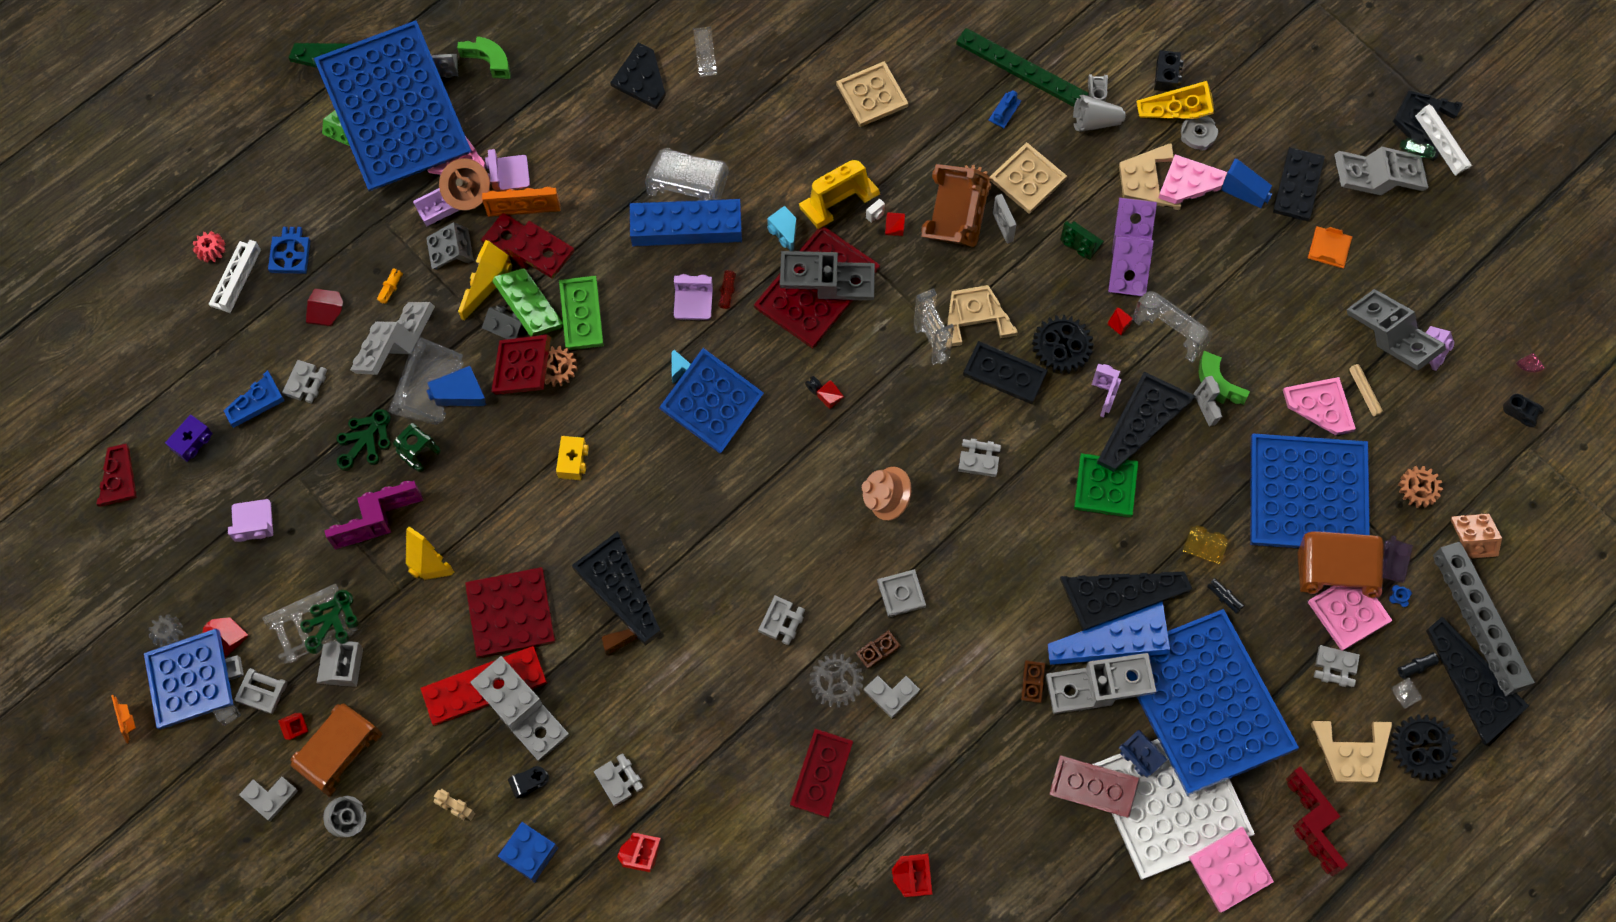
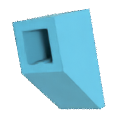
M783 206L767 218V228L772 235H776L779 238V242L784 248L787 247L790 251H793L796 236V217Z

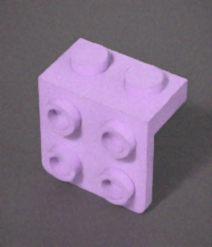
M495 149L488 150V157H485L486 167L490 170L488 176L493 191L502 192L509 189L529 188L530 181L526 155L497 158Z
M686 274L674 276V318L685 320L711 319L712 277L706 275L689 276Z
M1098 364L1091 384L1109 391L1100 414L1101 417H1104L1105 412H1110L1121 379L1118 378L1120 371L1106 364Z
M268 499L232 505L233 526L228 527V535L234 542L273 536L271 502Z

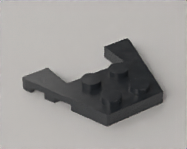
M1408 91L1392 122L1430 160L1434 161L1439 151L1431 139L1426 137L1427 133L1415 115L1430 104L1437 113L1440 111L1454 119L1458 115L1463 103L1457 101L1453 103L1449 102L1448 99L1431 98V95Z

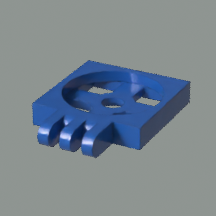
M283 227L281 237H272L268 265L270 273H307L310 239L309 237H302V227H297V233H295V227H290L289 233L288 227ZM287 243V249L284 252L276 251L278 245ZM295 244H301L304 247V252H296ZM287 253H293L292 258H287ZM275 259H283L285 261L284 268L278 266L275 263ZM302 260L298 265L292 267L293 262Z

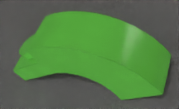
M477 37L476 43L470 41L458 42L457 49L460 57L483 59L490 64L493 78L510 79L507 57L498 44L483 37Z
M1204 351L1199 362V378L1201 383L1205 377L1213 376L1220 390V393L1215 398L1216 401L1224 404L1225 399L1228 398L1235 404L1244 405L1250 391L1227 382L1220 373V361L1222 358Z

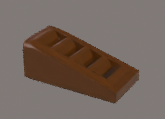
M630 629L602 636L606 655L637 639V636Z

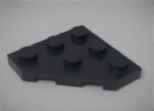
M638 42L610 84L621 92L657 109L666 95L653 49Z

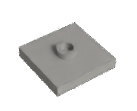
M1000 194L995 197L993 215L1008 244L1014 241L1016 223L1003 195Z
M915 569L877 579L888 618L926 607Z

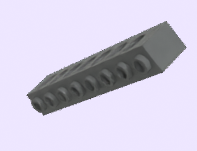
M1461 541L1440 547L1433 555L1435 564L1442 572L1443 579L1448 584L1453 599L1458 603L1462 616L1466 619L1472 635L1479 644L1480 651L1488 661L1489 668L1494 673L1499 688L1503 690L1505 696L1526 690L1535 682Z

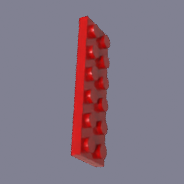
M534 646L503 657L531 690L547 684ZM494 661L420 688L433 726L489 706L488 702L470 682ZM496 680L494 683L495 689H501L504 686L503 680Z

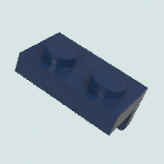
M1140 729L1124 744L1119 746L1122 757L1128 762L1131 761L1136 766L1134 767L1136 772L1142 777H1150L1168 760Z

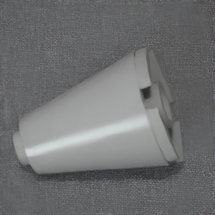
M1079 95L1081 98H1077L1075 102L1073 118L1077 120V123H1074L1076 131L1121 125L1125 120V111L1120 106L1086 95Z

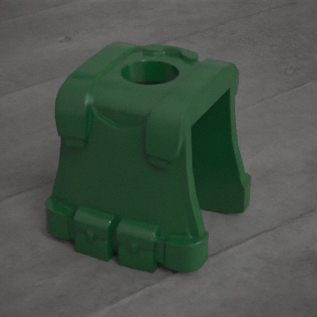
M411 423L393 442V445L396 447V453L406 464L418 472H422L424 467L418 461L416 455L425 446L436 455H439L441 452L433 439L421 431L414 423ZM411 436H415L418 439L414 445L407 443L408 438Z

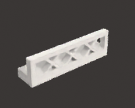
M1429 104L1415 115L1455 176L1472 166L1433 106Z
M249 240L247 244L239 241L209 302L210 307L231 313L261 251L257 242ZM245 248L242 256H240L242 249ZM227 281H229V283H228V285H227V287H226V289H225V286H224V285H225V283H226Z

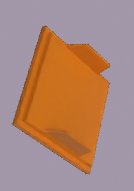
M1316 226L1308 259L1344 269L1352 236L1343 234V230L1329 227L1325 229Z
M111 695L121 734L128 744L130 741L128 733L136 728L133 716L129 714L127 704H120L117 697Z

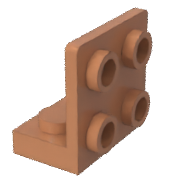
M1490 514L1451 517V522L1470 559L1499 556L1502 537Z

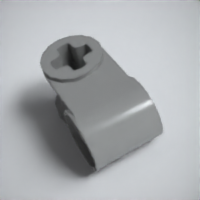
M1089 74V97L1106 102L1107 75L1092 76V74Z

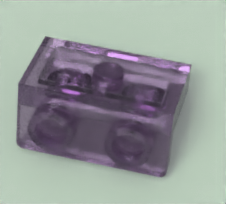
M1393 535L1389 540L1385 541L1383 549L1385 552L1383 558V578L1401 583L1405 581L1413 545L1397 541L1396 536Z

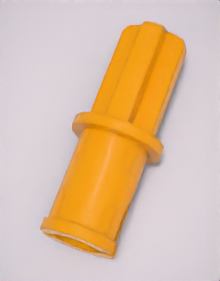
M392 269L387 281L383 282V288L377 297L380 303L386 304L393 291L397 290L396 286L403 276L400 270L396 273L397 269Z

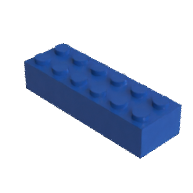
M740 199L630 203V238L632 246L742 242Z

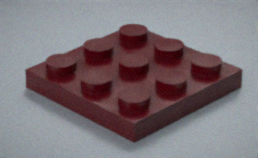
M540 335L499 340L491 392L498 395L544 390L551 337Z

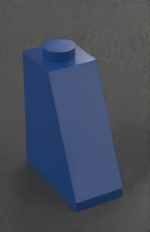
M1234 159L1221 191L1262 208L1264 202L1268 204L1272 193H1270L1272 185L1241 161Z
M470 366L427 382L429 387L426 390L430 401L434 400L436 406L486 405L485 397Z

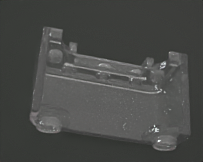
M664 148L659 150L645 179L647 194L656 196L659 190L660 193L669 190L698 197L699 201L720 200L729 169L726 163L720 160L713 161Z
M1146 292L1139 299L1132 321L1138 325L1143 321H1149L1153 324L1159 318L1187 337L1183 344L1187 348L1185 358L1193 363L1209 344L1212 338L1211 330L1156 292Z
M421 337L415 344L411 354L408 355L389 413L435 425L440 422L442 423L446 412H444V407L436 406L434 400L430 401L426 392L429 389L427 382L462 369L464 363L461 361L463 354Z

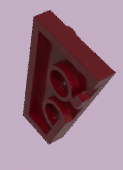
M125 443L107 448L103 467L104 475L102 482H100L101 490L96 503L98 507L137 498L129 446Z

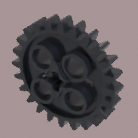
M1055 315L1054 321L1049 317L1047 323L1042 321L1041 327H1037V333L1033 335L1032 345L1034 347L1032 351L1038 352L1035 359L1041 358L1040 365L1046 363V369L1053 367V373L1059 369L1060 374H1062L1063 370L1066 369L1068 374H1070L1071 368L1075 371H1078V365L1083 368L1084 361H1089V356L1093 352L1091 349L1094 346L1093 343H1090L1093 340V336H1088L1090 330L1084 331L1086 324L1080 326L1079 319L1073 322V316L1066 320L1065 315H1063L1062 319ZM1063 331H1068V332H1070L1071 334H1070V335H1065V334L1063 333ZM1051 338L1054 342H1048L1046 339ZM1077 346L1080 350H1073L1071 347ZM1055 354H1061L1063 357L1057 358Z
M1418 714L1415 716V720L1410 716L1407 718V722L1403 720L1400 723L1401 726L1395 728L1398 733L1391 735L1396 740L1390 742V745L1395 746L1390 753H1396L1397 756L1393 758V761H1400L1398 768L1404 766V774L1411 771V778L1418 774L1421 781L1426 775L1428 781L1433 779V775L1438 779L1441 777V774L1445 775L1448 773L1447 769L1453 768L1450 762L1457 760L1452 755L1458 753V750L1453 749L1458 743L1451 741L1455 735H1448L1447 732L1450 730V727L1444 729L1442 727L1443 721L1437 724L1436 717L1430 721L1428 715L1421 719V716ZM1428 732L1435 735V741L1428 737ZM1408 734L1415 737V743L1408 739ZM1436 744H1440V745H1441V747H1430V748H1428L1427 750H1425V748L1414 749V750H1411V751H1408V750L1406 749V748H1418L1420 745H1422L1423 747H1429V746H1433V745H1436ZM1432 752L1439 755V761L1433 758ZM1412 754L1419 757L1420 763L1413 760Z

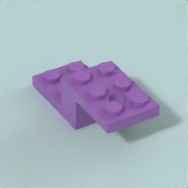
M1119 198L1108 292L1146 296L1154 242L1152 240L1157 202ZM1133 213H1138L1141 216V220L1136 224L1130 221ZM1128 270H1132L1135 273L1134 278L1130 281L1124 278V274Z

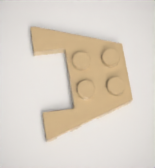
M1172 144L1161 146L1119 163L1123 198L1157 202V206L1164 207L1165 205L1173 207L1175 210H1180L1181 203L1173 204L1158 198L1160 191L1155 163L1173 161Z
M988 285L952 291L945 348L962 345L959 327L996 321L1000 338L1017 336V329L1011 324L1010 318L1004 313L999 301Z
M1313 721L1311 723L1335 783L1378 782L1392 722L1372 723L1373 743L1333 742L1331 721Z

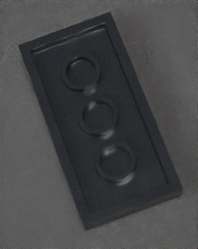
M1289 147L1273 213L1309 222L1325 156Z
M978 341L965 367L963 376L1033 404L1047 374V369Z

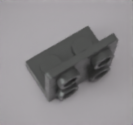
M453 222L426 238L431 268L434 270L455 259L468 264L474 261L469 230L466 227Z

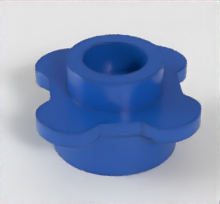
M1398 585L1393 586V593L1389 597V601L1393 604L1398 603L1402 607L1408 606L1411 591Z

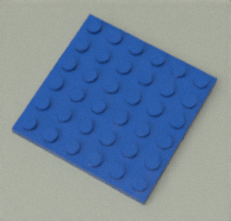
M1267 434L1251 435L1250 545L1299 548L1303 536L1308 532L1314 531L1370 535L1367 441Z

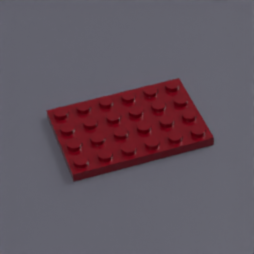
M824 226L817 229L800 249V251L838 252V262L875 263V274L880 269V264ZM796 267L794 271L800 274L805 269L803 267ZM779 274L755 302L754 308L813 349L853 300L818 299V289L780 288ZM859 278L851 279V283L855 285L861 282Z

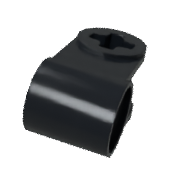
M1513 394L1503 404V410L1507 415L1528 427H1535L1537 424L1536 420L1544 412V408L1540 404L1529 400L1521 394Z
M535 766L510 777L508 782L515 799L525 797L531 792L544 787L549 781V775L542 767ZM537 773L541 774V780L539 781L535 779L537 778Z

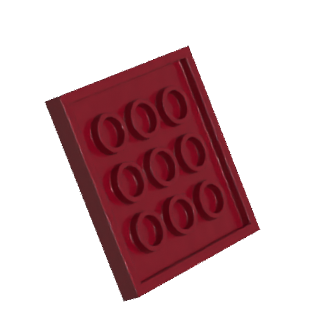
M542 567L465 582L477 658L555 643Z

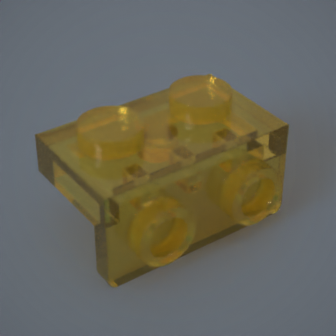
M1198 525L1195 527L1191 526L1183 552L1220 564L1228 545L1226 536L1218 532H1214V534L1206 532V528Z

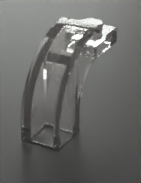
M711 26L694 28L693 33L699 76L717 75Z

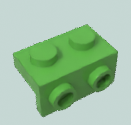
M334 110L323 119L322 134L350 146L337 113Z

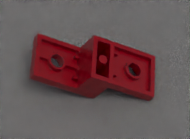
M505 213L499 216L481 239L483 244L487 240L508 254L510 260L521 268L527 270L531 265L552 279L575 252L572 246L533 222L528 221L524 226ZM509 233L512 235L509 240L502 239L504 234ZM547 251L553 252V255L549 258L543 256Z
M1300 766L1286 778L1288 781L1287 785L1292 792H1296L1299 795L1302 805L1306 809H1310L1311 812L1293 825L1295 828L1294 832L1300 840L1306 842L1308 845L1307 849L1311 855L1320 860L1322 869L1327 874L1330 873L1331 876H1334L1348 866V864L1323 834L1322 830L1341 816Z

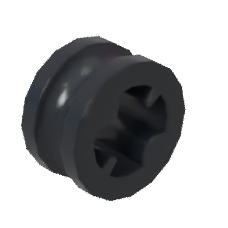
M814 376L810 377V381L807 380L805 382L806 387L814 395H817V391L823 387Z

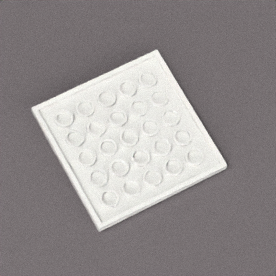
M1158 739L1151 741L1155 745V747L1168 759L1160 741ZM1121 754L1092 764L1140 778L1130 817L1126 818L1113 813L1112 815L1141 880L1190 861L1189 856L1239 827L1244 828L1248 837L1255 834L1230 779L1187 796L1169 759L1148 778L1140 776L1134 769L1136 766L1131 761L1125 760Z

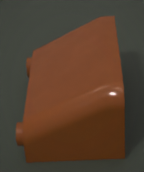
M936 164L932 178L939 187L932 220H927L922 225L921 237L974 247L979 239L990 183L989 176L972 168Z
M1316 531L1306 533L1297 552L1300 592L1315 594L1323 588V585L1361 587L1362 594L1368 598H1380L1383 584V539L1372 535Z
M345 703L337 704L332 709L329 718L300 752L297 751L292 756L291 767L330 798L336 790L333 787L334 782L341 780L338 777L365 746L369 747L368 741L373 739L377 742L383 734L376 726Z

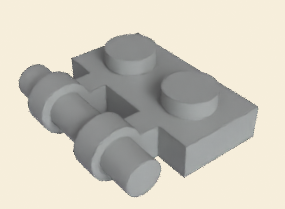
M297 360L282 393L285 396L300 401L305 394L307 395L305 401L312 403L319 394L318 389L321 383H324L326 379L327 369L320 367L318 373H315V365ZM314 380L312 386L308 388L310 381Z
M972 438L971 440L963 439L962 447H968L969 452L961 451L958 471L996 477L999 457L992 456V451L1000 452L1001 445L994 444L991 441L985 443ZM975 449L986 450V455L975 453Z
M774 596L758 632L776 640L779 633L785 635L782 643L789 645L791 639H794L796 636L795 631L799 623H802L804 619L805 609L798 607L795 613L791 611L793 603ZM790 618L792 621L789 627H784L786 619Z
M1320 645L1315 666L1322 667L1323 671L1315 670L1314 678L1321 679L1322 682L1326 683L1328 681L1338 683L1342 687H1354L1356 680L1348 678V674L1355 675L1357 673L1360 655ZM1330 670L1341 672L1340 676L1331 674Z
M624 754L616 757L620 763L617 767H614L610 761L594 771L614 807L632 797L628 790L631 787H634L636 792L644 788L640 782L641 778L638 774H635L631 767L632 763L629 759H626ZM623 771L629 778L625 783L619 775Z

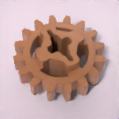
M553 346L551 347L548 355L545 384L552 382L553 387H555L556 383L563 386V381L570 383L569 377H575L573 372L577 371V366H575L577 361L574 359V354L569 353L568 348L562 351L561 346H558L557 350ZM555 362H557V364H558V366H559V367H558V371H557L556 368H555V366H556Z
M1414 466L1412 470L1408 469L1401 476L1400 479L1402 481L1399 482L1398 486L1403 488L1400 489L1399 493L1405 494L1403 500L1409 499V505L1414 502L1416 503V508H1419L1421 504H1423L1424 508H1427L1429 503L1433 505L1440 498L1441 495L1439 493H1441L1443 488L1439 487V485L1442 483V480H1436L1438 474L1432 475V469L1425 471V466H1422L1420 470L1417 466Z

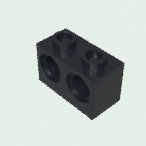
M1159 50L1154 90L1169 92L1176 90L1177 86L1181 85L1182 75H1179V71H1182L1183 60H1180L1181 52Z

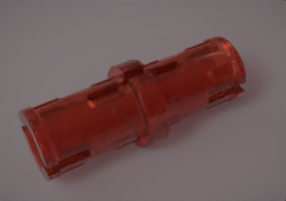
M730 270L724 272L723 283L720 286L721 296L718 306L723 309L730 308L731 297L735 291L734 280L736 273Z

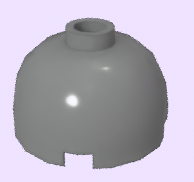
M343 796L331 801L325 808L323 815L324 826L328 832L342 838L351 837L359 833L366 821V812L362 808L363 804L351 796Z

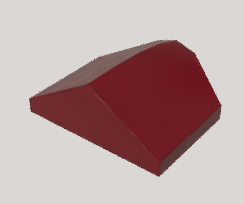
M314 289L307 301L306 323L331 327L342 311L343 300L340 293L337 291Z

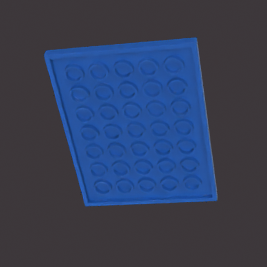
M417 20L314 58L368 191L472 153Z
M1224 609L1167 631L1170 654L1149 656L1156 693L1137 696L1187 796L1299 749ZM1130 671L1126 673L1128 680H1137L1135 672Z

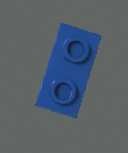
M1012 90L1005 93L988 121L1005 128L1021 103V100L1017 98V92Z

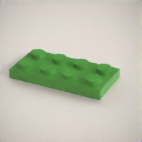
M525 268L493 278L492 282L530 336H538L562 328L563 322Z
M596 276L559 280L565 347L568 350L604 346Z

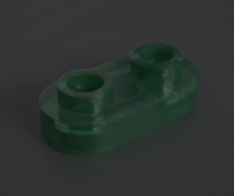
M1410 138L1401 140L1399 148L1406 152L1428 159H1433L1436 151L1433 150L1434 147L1424 143L1422 146L1416 144L1417 141Z

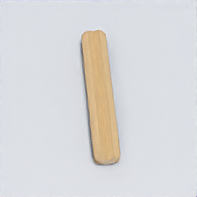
M1360 365L1351 366L1349 371L1373 416L1380 415L1383 410Z

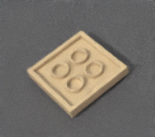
M885 61L836 81V85L859 127L908 107V101Z
M1026 142L990 176V181L1030 214L1066 180L1067 175Z

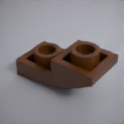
M888 630L875 641L869 642L856 654L867 669H869L902 646Z
M1025 660L1021 700L1041 703L1045 663Z

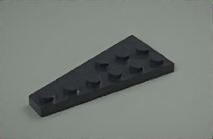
M1143 372L1097 464L1115 472L1187 407L1196 396Z
M618 531L572 565L573 570L645 646L661 634Z
M1184 571L1161 572L1160 574L1140 573L1136 575L1060 576V581L1082 631L1192 591Z
M1441 617L1426 632L1485 746L1529 705L1517 693L1505 696L1503 690L1499 688L1498 681L1490 670L1489 664Z

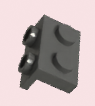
M501 305L489 307L482 326L483 329L505 339L519 338L523 327L515 313L508 312L507 308Z

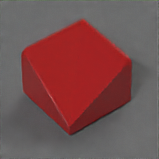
M887 213L885 235L903 236L905 214Z
M1117 308L1108 321V326L1122 335L1130 327L1132 317L1122 309Z
M831 380L817 391V397L829 409L844 398Z
M294 713L278 720L285 739L291 740L308 732L302 713Z

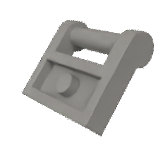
M250 668L234 700L273 715L279 699L287 687V681L259 674L256 670ZM255 680L275 687V690L271 692L251 685V682Z

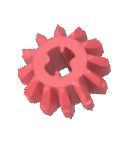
M203 231V236L197 235L198 241H193V251L197 254L198 259L208 263L210 260L215 262L217 257L222 258L220 253L225 252L224 246L226 245L218 233L215 234L210 231L207 235Z

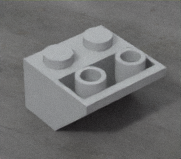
M337 641L323 644L317 684L357 687L363 653L362 646L358 642L349 641L344 644H340Z

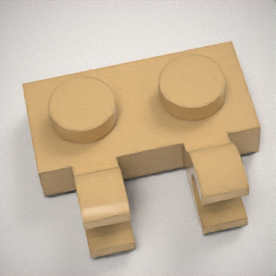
M443 789L436 792L434 795L436 798L434 799L435 804L445 810L451 808V813L463 821L465 818L470 821L473 819L475 813L466 806L465 802L460 799L458 801L453 799Z

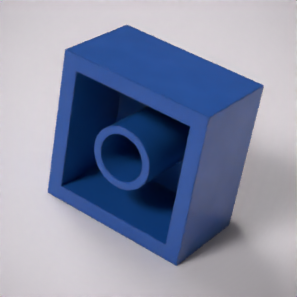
M521 822L498 857L501 861L535 883L558 847L555 843Z

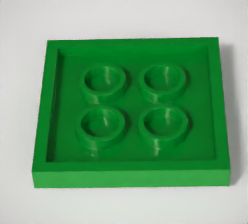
M1081 453L1074 510L1132 518L1138 461L1127 460L1113 472L1097 464L1100 456Z

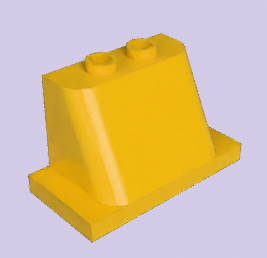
M852 160L815 180L812 184L810 198L799 203V207L810 221L820 229L834 221L833 215L827 210L829 207L854 193L866 203L880 195V191L867 177L866 168L861 162Z

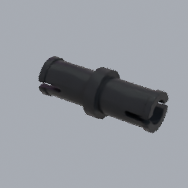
M1216 578L1211 581V584H1208L1207 588L1220 598L1219 601L1221 603L1224 602L1235 614L1239 613L1240 609H1243L1245 606L1232 594L1233 592L1230 589L1227 590Z
M1432 652L1424 657L1412 659V662L1398 667L1397 671L1399 676L1405 679L1415 673H1423L1425 669L1437 665L1439 659Z

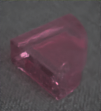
M1534 353L1516 363L1521 369L1528 372H1539L1545 368Z

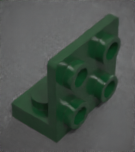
M1066 221L1063 225L1060 238L1062 243L1076 250L1080 256L1091 260L1104 241L1075 221L1072 224Z

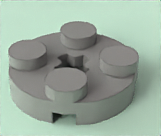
M1209 116L1196 119L1187 118L1181 128L1182 142L1191 148L1202 151L1211 146L1218 135V128H1216L1214 120ZM1199 129H1201L1203 134L1199 135L1195 132V130L1198 131Z

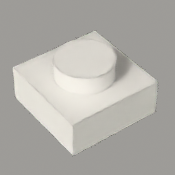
M881 199L877 200L866 210V219L871 223L875 219H880L884 214L885 203Z

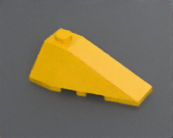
M1207 81L1136 101L1140 118L1196 119L1214 114L1212 94Z
M485 240L476 260L479 263L477 271L471 274V287L466 289L458 310L462 320H465L496 288L492 282L493 278L509 273L512 269L509 255Z
M408 527L406 530V565L409 568L408 572L415 578L420 576L424 580L452 575L454 573L452 567L447 562L444 564L441 562L443 557L434 550L435 548L430 542L414 529Z

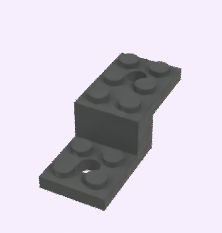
M781 251L780 288L818 289V299L874 300L875 263L838 262V252ZM796 267H803L805 271L799 274L794 269ZM859 278L861 282L855 285L851 283V279Z
M1375 289L1347 309V314L1374 330L1377 347L1416 370H1420L1446 350V345L1443 342L1417 328L1416 316L1413 310Z

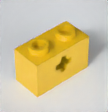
M561 436L556 468L558 478L581 480L582 474H585L586 463H584V457L588 456L589 445H586L584 438Z

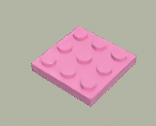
M1332 586L1308 601L1315 614L1342 651L1392 621L1378 599L1368 598L1363 595L1361 587Z
M1243 827L1235 829L1189 856L1206 890L1221 913L1274 882Z

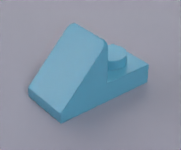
M675 350L672 351L673 384L690 366V363Z

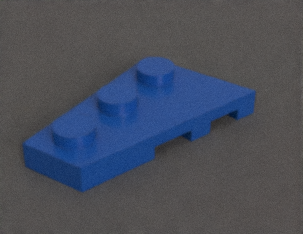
M268 370L263 374L264 377L260 381L254 382L250 386L251 389L248 392L240 395L223 410L233 428L284 401Z

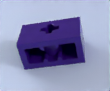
M190 414L165 444L170 450L188 462L197 455L200 447L210 440L213 433L205 424Z

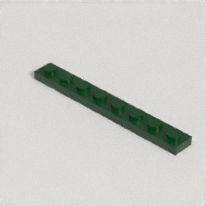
M967 28L964 29L957 39L956 45L1073 107L1077 98H1081L1079 95H1089L1088 92Z

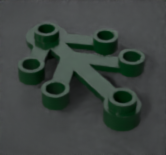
M379 409L371 417L352 418L348 422L350 429L353 431L359 430L361 426L370 425L367 430L347 434L339 433L336 439L342 446L347 445L349 441L358 440L348 454H342L337 458V465L341 470L348 471L353 467V460L366 444L368 463L370 465L378 464L379 457L376 454L374 433L379 430L380 435L379 447L382 450H388L391 447L386 430L391 417L386 410ZM380 417H384L383 421H378ZM354 422H357L358 424L355 427H353L352 424ZM342 437H346L344 441H340ZM383 442H388L386 446H382ZM371 457H376L374 461H370ZM344 462H349L347 466H343Z
M340 590L335 593L333 600L320 605H313L310 608V612L314 618L301 622L300 627L304 633H310L315 626L323 624L316 636H310L305 641V646L309 653L317 654L321 651L323 647L322 641L332 625L336 631L335 637L338 643L344 644L349 640L348 634L343 629L338 616L343 609L346 616V626L348 628H355L358 625L357 617L353 615L350 605L353 603V596L348 591ZM333 608L331 612L323 615V611Z

